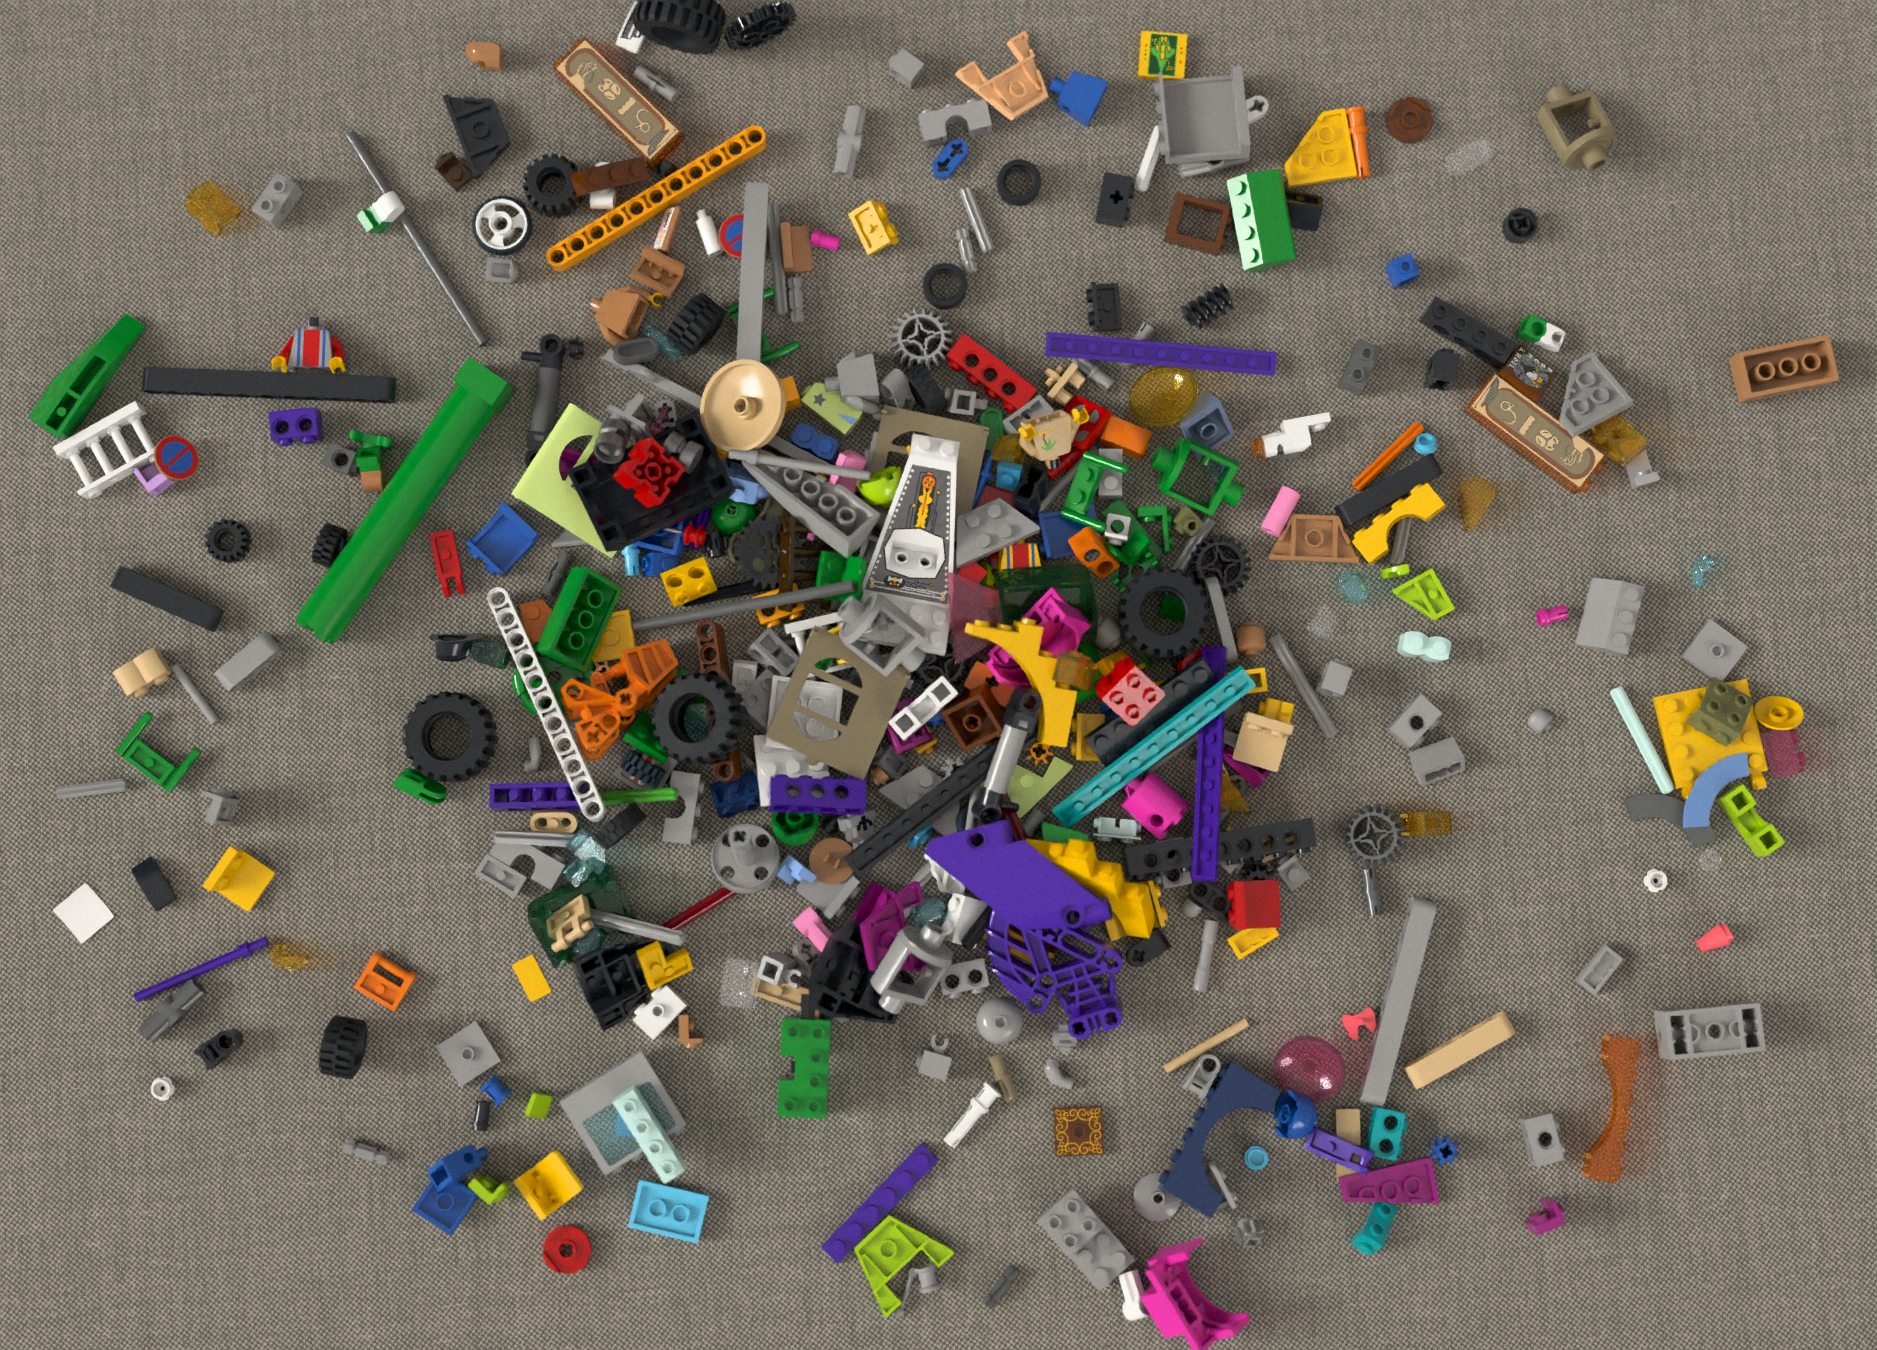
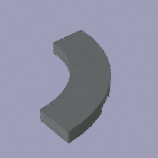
M1640 794L1623 799L1632 821L1649 817L1667 820L1675 824L1686 834L1693 847L1717 839L1710 824L1706 827L1683 828L1685 802L1661 794Z

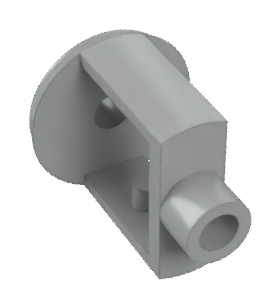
M873 592L864 597L860 602L853 596H850L840 606L837 615L845 621L840 629L839 638L845 646L885 677L899 664L913 672L923 662L925 653L917 645L925 637V628L883 595ZM880 610L909 632L885 658H882L873 651L876 646L872 641L869 640L864 644L858 639L869 628Z
M926 922L923 929L905 926L898 931L896 939L870 980L874 989L882 995L879 999V1004L888 1012L899 1014L906 1001L924 1006L946 969L951 966L953 954L943 943L947 934L938 925ZM910 952L928 962L926 966L921 968V975L914 986L893 980Z

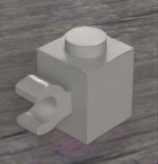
M946 387L944 398L947 407L943 410L951 413L973 415L974 408L987 410L988 400L976 398L977 392Z
M933 1034L931 1046L934 1051L925 1048L923 1053L919 1052L915 1066L919 1067L918 1073L945 1081L952 1060V1056L943 1054L949 1040L945 1038L942 1045H937L935 1043L936 1034Z

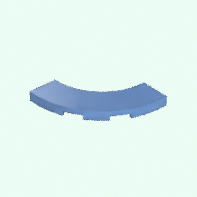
M1747 753L1724 757L1716 761L1697 777L1689 797L1685 801L1683 828L1709 826L1711 806L1719 791L1731 781L1749 776Z

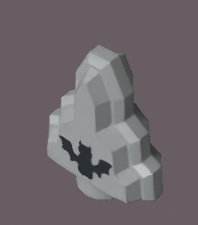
M869 807L865 809L864 815H843L837 818L840 831L844 832L846 840L852 843L853 850L872 836L874 821L876 820L875 807Z

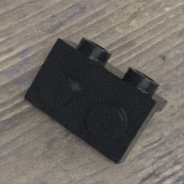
M1091 282L1090 289H1086L1087 303H1091L1092 312H1088L1089 326H1093V332L1120 331L1122 324L1118 283L1096 284V282Z

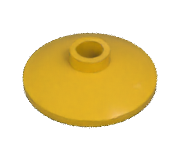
M1781 696L1765 697L1759 700L1754 708L1756 719L1764 726L1776 730L1793 729L1801 724L1804 717L1803 709L1798 703Z

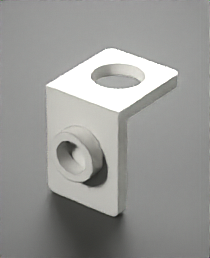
M1109 513L1106 521L1107 529L1104 531L1103 538L1115 546H1121L1122 543L1126 544L1131 518ZM1120 520L1123 522L1124 530L1121 533H1114L1111 530L1110 525L1113 521Z

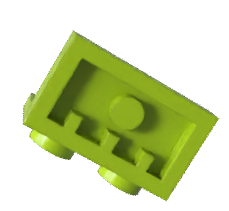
M481 1174L475 1177L468 1186L490 1205L495 1201L499 1203L509 1194L511 1189L508 1187L512 1182L508 1179L497 1188L495 1187L497 1182L489 1175L484 1177Z

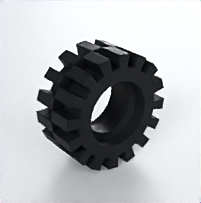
M221 519V522H214V527L207 529L210 531L209 534H205V538H207L205 546L208 547L207 551L214 558L227 563H232V561L238 562L240 561L239 558H245V552H250L251 549L248 548L249 544L252 545V540L249 539L251 535L247 532L248 529L231 519ZM231 532L236 536V545L230 550H224L220 545V539L223 534Z
M326 523L323 526V530H320V535L316 538L317 542L314 543V550L312 551L313 562L330 568L347 543L348 531L331 523Z

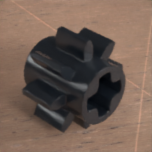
M722 532L706 534L704 544H700L701 552L703 554L707 553L709 559L725 556L724 550L729 548L728 538L722 537Z

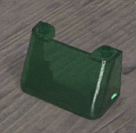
M605 865L536 898L527 906L528 923L554 969L570 964L573 961L576 949L616 930L593 924L594 928L588 931V935L582 939H576L565 950L553 951L551 945L557 939L554 940L548 936L546 920L552 917L554 912L581 894L588 898L589 908L638 920L612 865ZM617 930L619 934H625V935H630V934H632V933H628V932H624V931Z

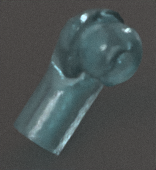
M1704 555L1692 565L1693 587L1705 586L1704 574L1710 568L1716 566V559L1713 556Z

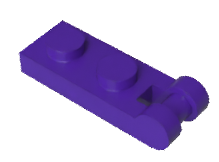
M1314 1126L1309 1132L1304 1149L1363 1175L1368 1174L1370 1168L1368 1163L1370 1159H1373L1375 1153L1370 1148L1360 1146L1317 1126ZM1354 1154L1361 1156L1359 1162L1353 1161Z

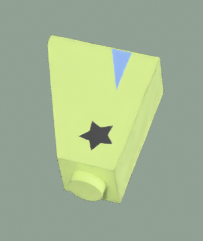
M815 382L812 387L809 385L801 395L803 397L801 400L802 405L844 438L849 436L866 414L841 402L840 391L826 392L825 384Z

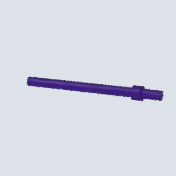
M265 936L251 943L245 942L238 945L237 949L134 993V998L137 1002H140L240 957L243 959L253 955L254 951L268 946L269 941Z

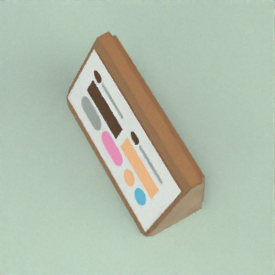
M674 206L665 210L653 246L654 249L659 250L666 256L670 255L683 215L680 207Z

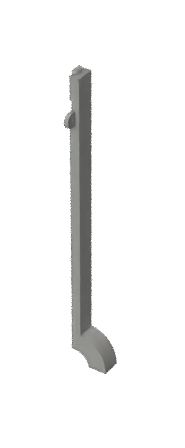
M608 349L606 354L603 353L600 356V359L606 364L618 370L620 368L655 386L656 390L700 412L701 396L639 364H618L613 358V350ZM776 435L765 445V447L786 458L804 459L809 462L831 465ZM824 474L828 478L831 477L830 474ZM857 488L855 494L861 496L859 489Z

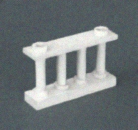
M134 401L53 446L58 456L72 461L85 487L77 491L80 496L87 499L96 498L102 494V490L133 474V470L136 468L142 469L150 463L155 464L153 458L155 446L140 421L142 419L141 416L147 414L143 405ZM127 424H132L147 451L137 458H134L120 433L121 428ZM106 436H112L126 462L125 465L116 470L113 469L100 445V439ZM86 447H91L106 474L96 481H93L79 456L80 451Z
M837 613L785 624L784 627L786 634L791 633L792 637L795 638L800 657L806 644L804 639L806 629L813 628L816 625L826 630L829 629L828 624L837 622V625L840 626L845 620L839 617ZM874 643L876 647L873 651L885 658L888 654L881 655L878 644ZM833 660L824 672L829 673L853 666L849 663L835 666ZM810 673L806 680L815 681L817 679L815 675Z

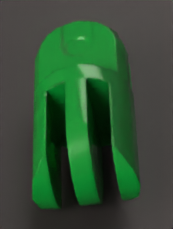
M406 768L394 782V786L397 789L430 804L438 805L446 799L447 790L442 784L410 768Z

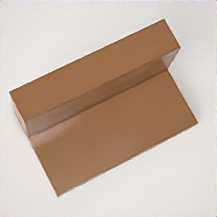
M781 222L785 274L812 272L809 225L791 227L790 222Z

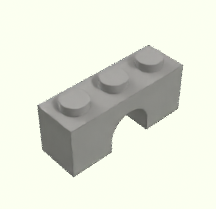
M973 98L965 104L951 103L946 105L944 109L935 110L930 108L922 111V114H918V122L925 148L947 143L946 128L954 122L965 125L969 137L992 132L991 118L985 99Z
M672 770L670 787L678 789V796L684 799L686 810L678 818L665 817L662 841L693 845V840L697 841L699 827L695 826L696 817H700L702 812V803H699V796L704 794L706 780H702L701 774Z
M496 843L489 854L508 866H514L523 855L531 856L535 861V871L531 879L550 890H555L569 866L564 863V857L555 852L550 855L543 851L545 846Z

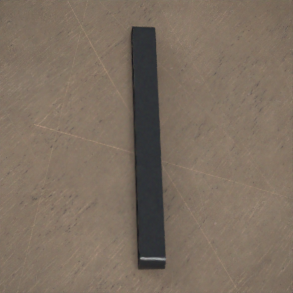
M144 367L142 392L166 395L395 403L397 379L386 376Z

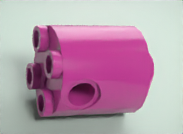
M1153 771L1144 779L1134 778L1123 788L1127 792L1128 797L1121 804V807L1159 840H1162L1169 832V829L1184 816L1183 814L1190 807L1180 795Z

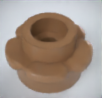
M878 765L873 770L870 768L872 773L870 775L871 780L878 787L881 784L885 786V783L890 778Z

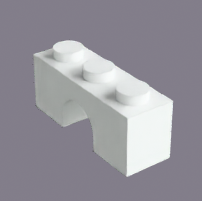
M942 675L923 694L901 710L888 723L905 741L958 696V693Z

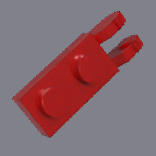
M450 529L429 534L437 575L441 581L445 598L451 597V588L447 580L455 578L459 594H465L462 578L463 572L454 530Z

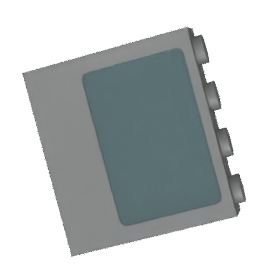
M644 1048L562 1097L559 1102L604 1175L609 1172L612 1175L616 1174L624 1168L623 1164L630 1159L632 1162H635L645 1155L612 1103L616 1096L633 1085L637 1086L668 1136L672 1134L675 1137L686 1129L684 1126L687 1125L688 1119L686 1116L683 1117L661 1083L647 1060L648 1055Z

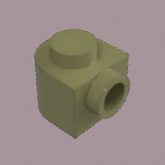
M1182 506L1172 518L1173 526L1171 528L1180 536L1185 534L1193 538L1204 522L1191 509Z

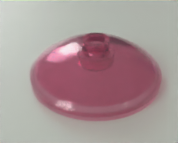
M1297 1036L1286 1041L1277 1051L1273 1065L1275 1077L1284 1091L1293 1090L1303 1093L1313 1103L1326 1101L1336 1095L1344 1083L1346 1074L1343 1058L1337 1049L1329 1042L1315 1036ZM1309 1060H1314L1316 1063L1312 1064Z

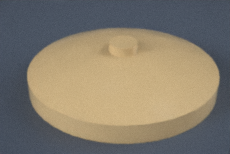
M736 360L720 368L705 387L700 404L701 423L711 442L728 452L730 449L748 452L749 449L758 450L765 446L775 436L784 418L786 397L783 384L770 367L755 360Z

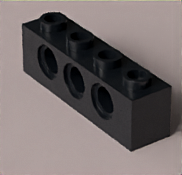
M1437 296L1430 302L1419 320V323L1496 369L1505 364L1516 345Z

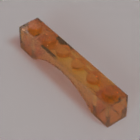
M1603 1035L1600 1059L1607 1070L1611 1082L1612 1109L1602 1135L1585 1153L1582 1176L1587 1179L1617 1184V1180L1621 1178L1622 1165L1620 1160L1621 1155H1624L1626 1149L1624 1134L1628 1130L1630 1122L1629 1117H1627L1628 1107H1631L1633 1103L1631 1087L1637 1077V1071L1634 1069L1635 1061L1640 1056V1046H1638V1041Z

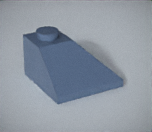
M1205 390L1187 403L1180 424L1185 438H1191L1214 450L1235 435L1221 402L1208 390ZM1192 450L1197 461L1202 458L1203 454Z

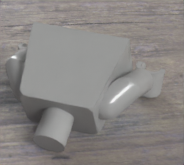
M871 350L869 353L852 351L837 364L836 377L824 378L825 391H840L841 402L871 414L875 420L881 421V411L885 404L877 405L879 403V389L875 366L880 362V360L874 359L877 351Z

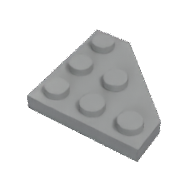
M1590 352L1572 362L1559 421L1569 434L1575 437L1631 407L1633 399L1595 354Z

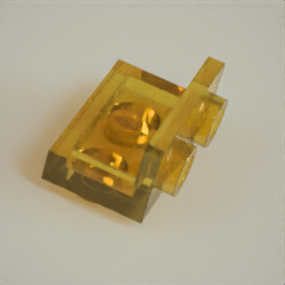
M209 180L187 193L185 204L187 211L202 222L206 230L212 232L216 237L222 234L224 226L241 215V210Z

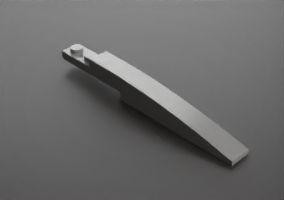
M746 182L737 360L750 359L761 363L769 183Z

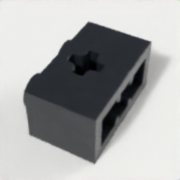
M1105 172L1095 223L1122 228L1123 222H1128L1131 208L1127 207L1128 199H1133L1135 185H1131L1132 177ZM1114 197H1118V204H1113Z
M1446 348L1436 351L1427 361L1424 388L1447 391L1457 382L1460 354H1456L1454 350Z

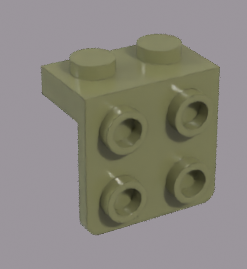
M1713 677L1709 680L1700 705L1687 716L1685 723L1727 747L1741 734L1753 700L1725 682Z

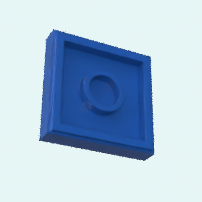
M431 1180L411 1211L452 1236L479 1195L459 1181L438 1192Z

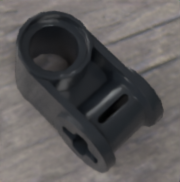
M1156 927L1152 930L1149 939L1141 938L1139 942L1127 950L1126 960L1133 967H1141L1164 953L1172 945L1160 928ZM1134 950L1142 952L1141 962L1139 960L1133 961Z
M236 1029L222 1031L194 1050V1053L201 1057L206 1064L205 1069L209 1071L223 1062L227 1056L242 1045L243 1036ZM226 1035L232 1038L231 1046L225 1043Z

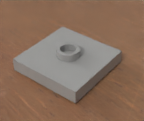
M1708 619L1681 657L1710 679L1716 677L1724 681L1748 646L1712 619Z
M478 1020L436 1046L460 1087L502 1061Z

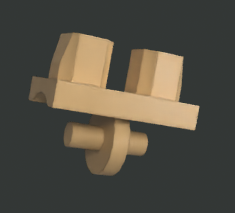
M1074 362L1061 377L1059 375L1064 370L1061 366H1058L1055 371L1049 368L1045 371L1049 378L1044 384L1050 388L1054 382L1056 383L1047 394L1046 400L1050 403L1055 401L1065 407L1072 398V395L1064 389L1069 383L1078 390L1084 384L1086 378L1078 371V366Z

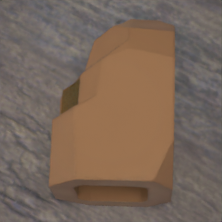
M477 41L467 44L465 53L469 61L477 64L482 70L502 71L504 63L502 45L493 42Z

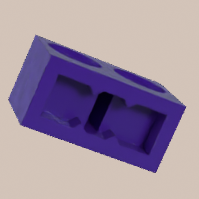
M316 407L268 412L270 437L272 441L277 444L279 443V446H292L293 442L302 441L303 444L316 443L317 439H323L321 411ZM312 421V428L304 432V424ZM284 424H289V430L285 434H281V427Z

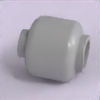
M1098 615L1090 622L1092 627L1089 629V636L1100 649L1107 648L1111 650L1123 640L1120 625L1113 616L1106 615L1102 617Z

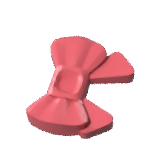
M1367 1007L1362 1013L1353 1016L1349 1014L1342 1015L1343 1026L1349 1032L1348 1036L1350 1038L1358 1040V1026L1364 1024L1371 1032L1375 1031L1377 1025L1374 1011L1370 1007Z

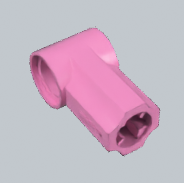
M811 906L792 921L797 929L805 937H808L820 952L823 951L829 937L833 935Z

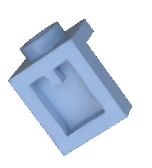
M789 854L779 866L776 874L788 884H792L795 879L800 882L805 879L812 884L817 878L814 873Z

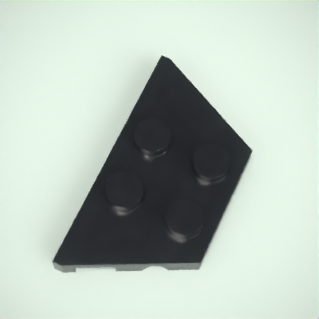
M444 95V102L476 180L506 150L511 142L493 99L455 98L450 95Z

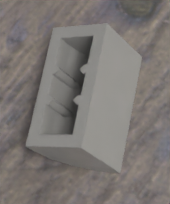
M1453 736L1409 753L1413 770L1421 787L1465 771V757Z

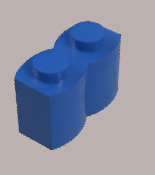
M798 423L790 437L793 445L808 453H812L829 464L834 463L840 452V446L834 438L825 434H818L813 427L804 423Z

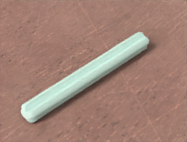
M1622 686L1612 689L1610 694L1663 794L1672 792L1675 786Z

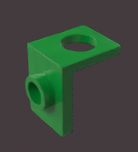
M1137 529L1121 550L1107 541L1104 545L1114 556L1133 566L1152 544V541L1140 529Z

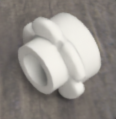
M1651 869L1647 872V876L1644 877V884L1648 886L1651 892H1658L1667 886V876L1661 870Z
M168 1077L155 1079L151 1086L152 1095L161 1101L169 1099V1096L173 1095L175 1091V1086L172 1085V1080Z

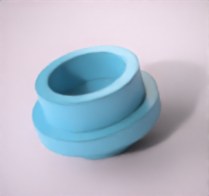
M1420 434L1414 441V449L1420 454H1431L1437 449V441L1432 434Z
M1251 1146L1244 1154V1161L1250 1169L1260 1170L1267 1165L1268 1154L1260 1146Z

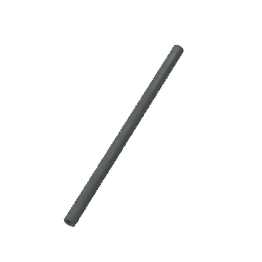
M854 580L634 620L633 629L635 632L845 594L855 592L856 586Z

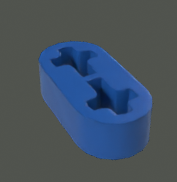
M954 139L949 142L933 162V174L936 178L940 180L948 179L965 160L968 147L963 140ZM953 147H962V154L957 153L952 158L951 156L953 155ZM947 161H949V163L947 164L948 171L946 172L943 170L941 173L938 172V165L940 164L941 166H943Z

